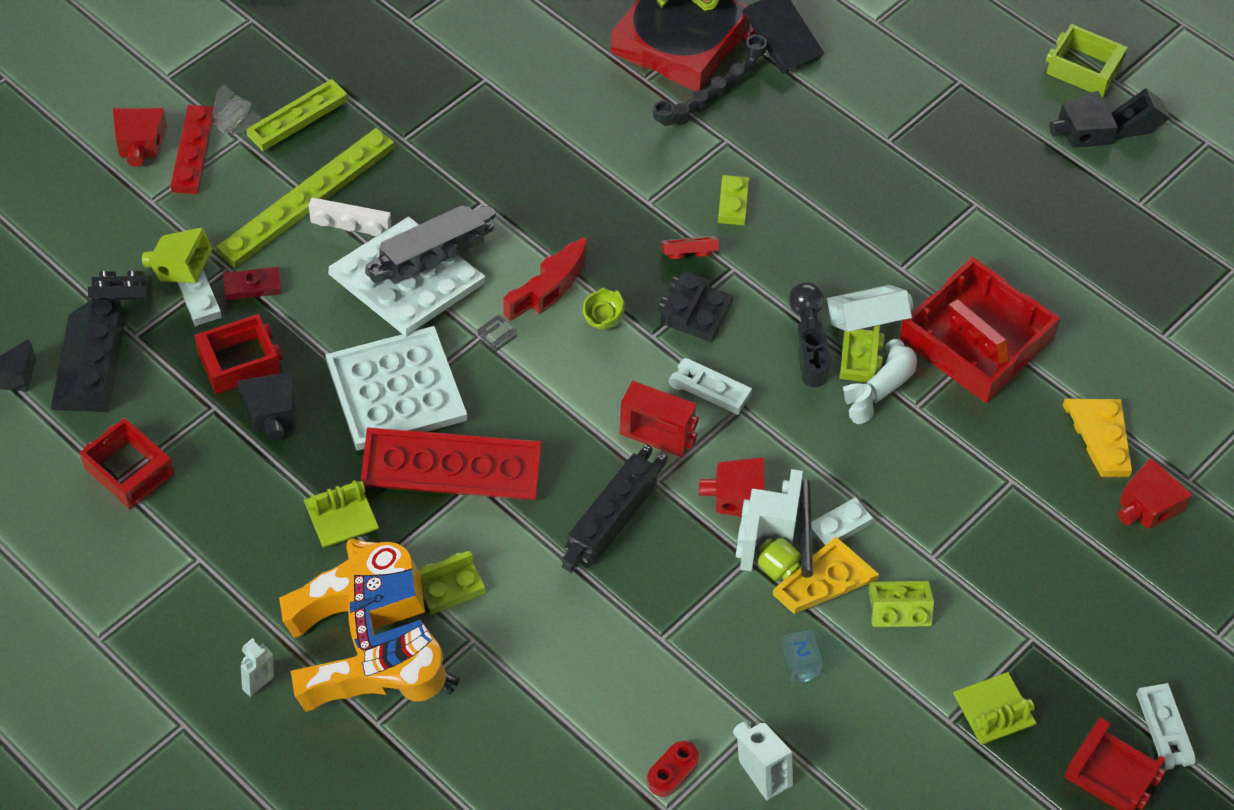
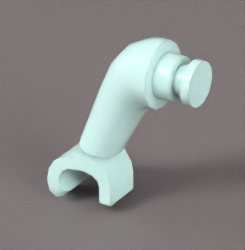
M893 339L885 345L884 350L888 355L886 364L867 384L856 383L843 387L846 404L853 403L849 409V416L854 423L862 424L869 421L874 415L873 402L878 403L906 382L916 371L917 357L915 352L911 348L905 347L902 340Z

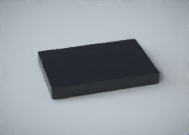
M760 0L746 6L742 10L756 34L763 36L767 40L766 49L782 74L823 56L824 51L791 0Z

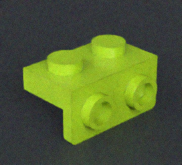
M880 325L874 326L873 331L863 329L844 330L839 379L868 382L875 375V372L881 369L882 356L877 354L878 350L883 349L884 333H879Z

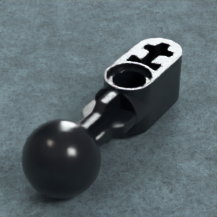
M801 282L795 285L789 294V305L792 311L801 318V322L797 326L800 343L798 354L801 377L806 385L820 387L826 382L830 366L827 337L823 331L822 323L817 320V313L824 304V295L818 285L812 282Z

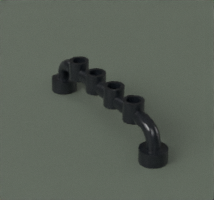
M757 34L749 36L746 40V52L749 54L746 60L741 64H732L729 67V72L724 76L714 77L711 80V85L706 89L694 91L692 99L686 103H678L674 106L667 100L656 102L653 106V118L663 126H671L674 123L678 125L688 123L691 111L702 112L706 110L708 99L711 97L723 98L726 94V86L729 84L741 85L743 83L744 73L755 65L759 56L765 54L767 40Z

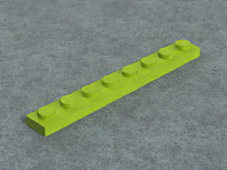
M375 128L217 245V253L234 268H237L309 214L311 198L322 200L330 198L394 150V141Z

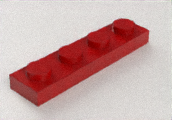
M187 106L170 184L172 193H199L215 116L214 106Z

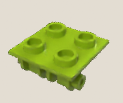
M353 480L351 484L341 488L335 486V490L331 491L329 488L327 492L315 496L311 494L310 498L304 500L322 548L379 529L364 494L365 488L362 481L356 482V480Z
M1008 672L953 692L980 745L1036 725L1030 713L1034 711L1032 700L1022 698Z

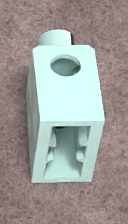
M748 722L738 724L733 730V734L738 739L740 764L764 798L769 800L792 787V751L766 723H760L753 728Z

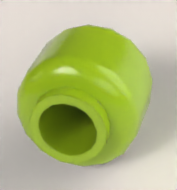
M780 537L774 541L769 538L758 549L761 553L757 561L758 566L774 581L785 580L801 566L799 563L801 553L786 538Z

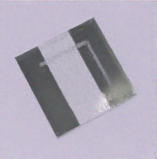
M498 314L478 329V336L497 352L517 337V330Z

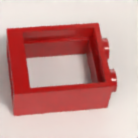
M259 314L194 335L198 354L215 394L238 387V381L280 373L279 361L283 360L278 344H272L270 340L273 339L271 328L268 323L263 324ZM258 338L265 357L223 371L221 370L214 352Z
M632 380L621 400L619 434L683 458L687 448L692 449L698 434L694 432L699 421V417L696 416L697 404Z
M123 418L117 424L111 425L103 435L95 441L89 442L79 452L84 469L129 510L174 475L171 458L126 418ZM129 442L150 462L120 484L99 464Z

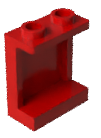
M1099 718L1070 762L1064 777L1117 810H1136V808L1143 810L1152 795L1147 792L1150 785L1153 784L1157 787L1166 770L1161 768L1166 758L1160 755L1157 761L1109 734L1107 731L1110 723Z

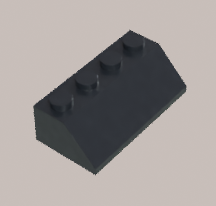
M91 299L69 314L51 403L52 410L109 412L125 326V316L121 300Z

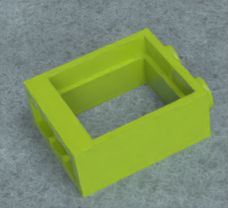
M1071 24L1066 33L1061 32L1059 35L1056 49H1050L1046 58V62L1049 63L1046 74L1091 93L1099 91L1101 97H1103L1122 67L1128 47ZM1072 48L1106 64L1099 74L1063 58L1068 50Z

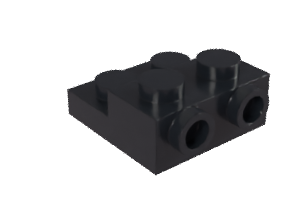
M683 270L680 277H673L669 287L671 292L669 297L663 296L660 301L658 311L661 312V324L712 342L733 302V295L709 287V279Z
M99 271V277H92V287H88V298L110 300L152 299V277L144 276V271H127V276H116V271Z

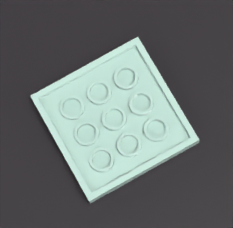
M409 216L330 265L328 271L331 277L404 336H407L485 283V276L459 255L396 284L390 279L377 283L371 281L370 277L365 274V266L379 257L381 242L419 225Z
M434 326L413 331L407 336L402 334L325 354L356 450L365 448L367 427L428 432L467 421L465 407Z

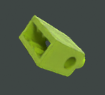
M203 228L167 234L160 238L154 251H147L142 254V263L145 268H153L158 280L161 282L196 283L213 247Z

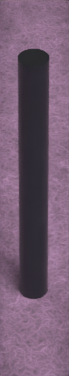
M802 479L799 495L801 575L809 578L813 576L810 481Z

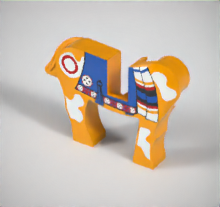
M349 539L346 544L347 561L329 571L321 573L302 588L279 598L283 623L294 638L303 635L310 627L325 617L339 612L348 611L350 631L358 653L357 656L291 671L294 695L305 712L336 699H349L357 695L369 693L387 695L385 688L399 689L401 694L411 701L428 700L438 694L443 688L446 680V671L442 665L443 652L438 642L421 620L374 635V629L425 612L420 572L403 546L392 542L374 543Z

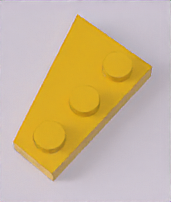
M1064 399L1063 407L1066 413H1070L1077 433L1082 435L1087 445L1086 450L1100 476L1130 477L1132 468L1121 399Z
M834 537L813 555L812 577H803L800 566L774 588L773 596L793 614H796L865 586L869 582L877 581L879 574L842 541Z

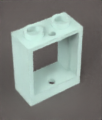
M892 285L827 298L831 325L845 331L912 318L910 310L913 309V300L907 290Z

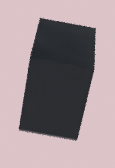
M29 339L0 355V389L28 391L36 362V356Z

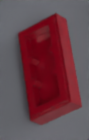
M279 266L223 273L226 300L282 294Z

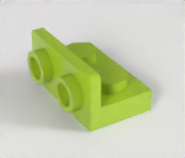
M471 551L455 553L446 560L436 564H427L419 570L423 601L430 615L486 593L485 586L473 564Z
M929 581L869 582L868 593L872 606L871 623L873 627L932 625L934 600Z

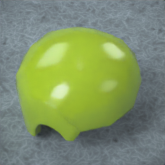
M601 288L597 292L591 293L585 299L582 313L591 327L607 330L616 327L623 319L625 303L618 290L613 292L606 288Z

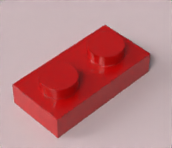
M715 236L661 241V251L664 255H669L670 259L684 258L685 253L696 252V256H710L712 251L719 250V242Z

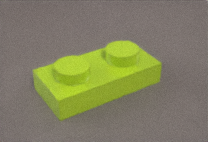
M722 175L718 223L745 225L749 177Z

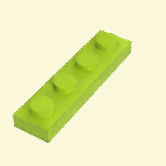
M330 79L247 128V136L262 151H265L347 102L348 95L334 80Z

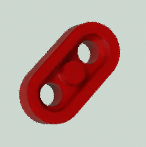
M687 741L674 743L648 771L647 786L654 795L660 797L673 794L697 768L699 760L697 748ZM681 752H685L689 756L687 758H681L678 756V754ZM666 774L669 778L661 780L658 778V775Z

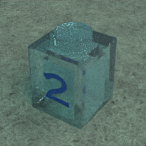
M813 629L783 635L781 653L790 681H810L820 676L823 660Z

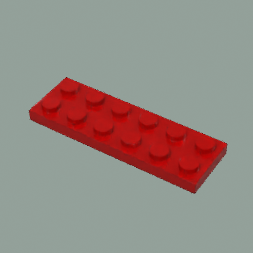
M367 427L361 481L364 487L536 501L541 441Z

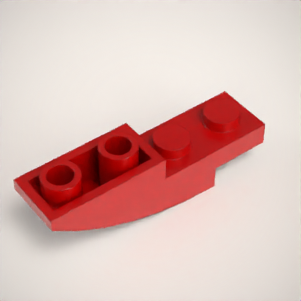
M582 237L576 242L569 243L555 255L545 258L540 263L539 276L532 277L526 284L518 289L509 291L503 297V314L509 321L531 308L540 314L567 292L584 266L587 257V240Z

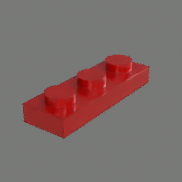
M959 300L949 304V323L953 330L959 331L971 345L978 347L986 358L992 359L997 365L1001 366L1009 362L1005 338Z

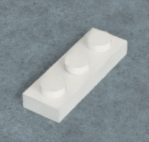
M311 198L309 203L311 223L320 226L341 228L346 231L367 233L372 236H378L392 227L390 212Z

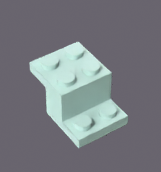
M791 469L790 480H783L782 493L752 489L750 500L744 499L736 550V558H741L740 570L752 571L755 546L760 547L767 539L771 538L774 541L781 537L786 538L792 544L803 471Z

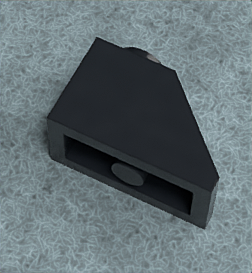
M1147 88L1111 112L1118 126L1115 139L1150 134L1171 119L1163 100Z

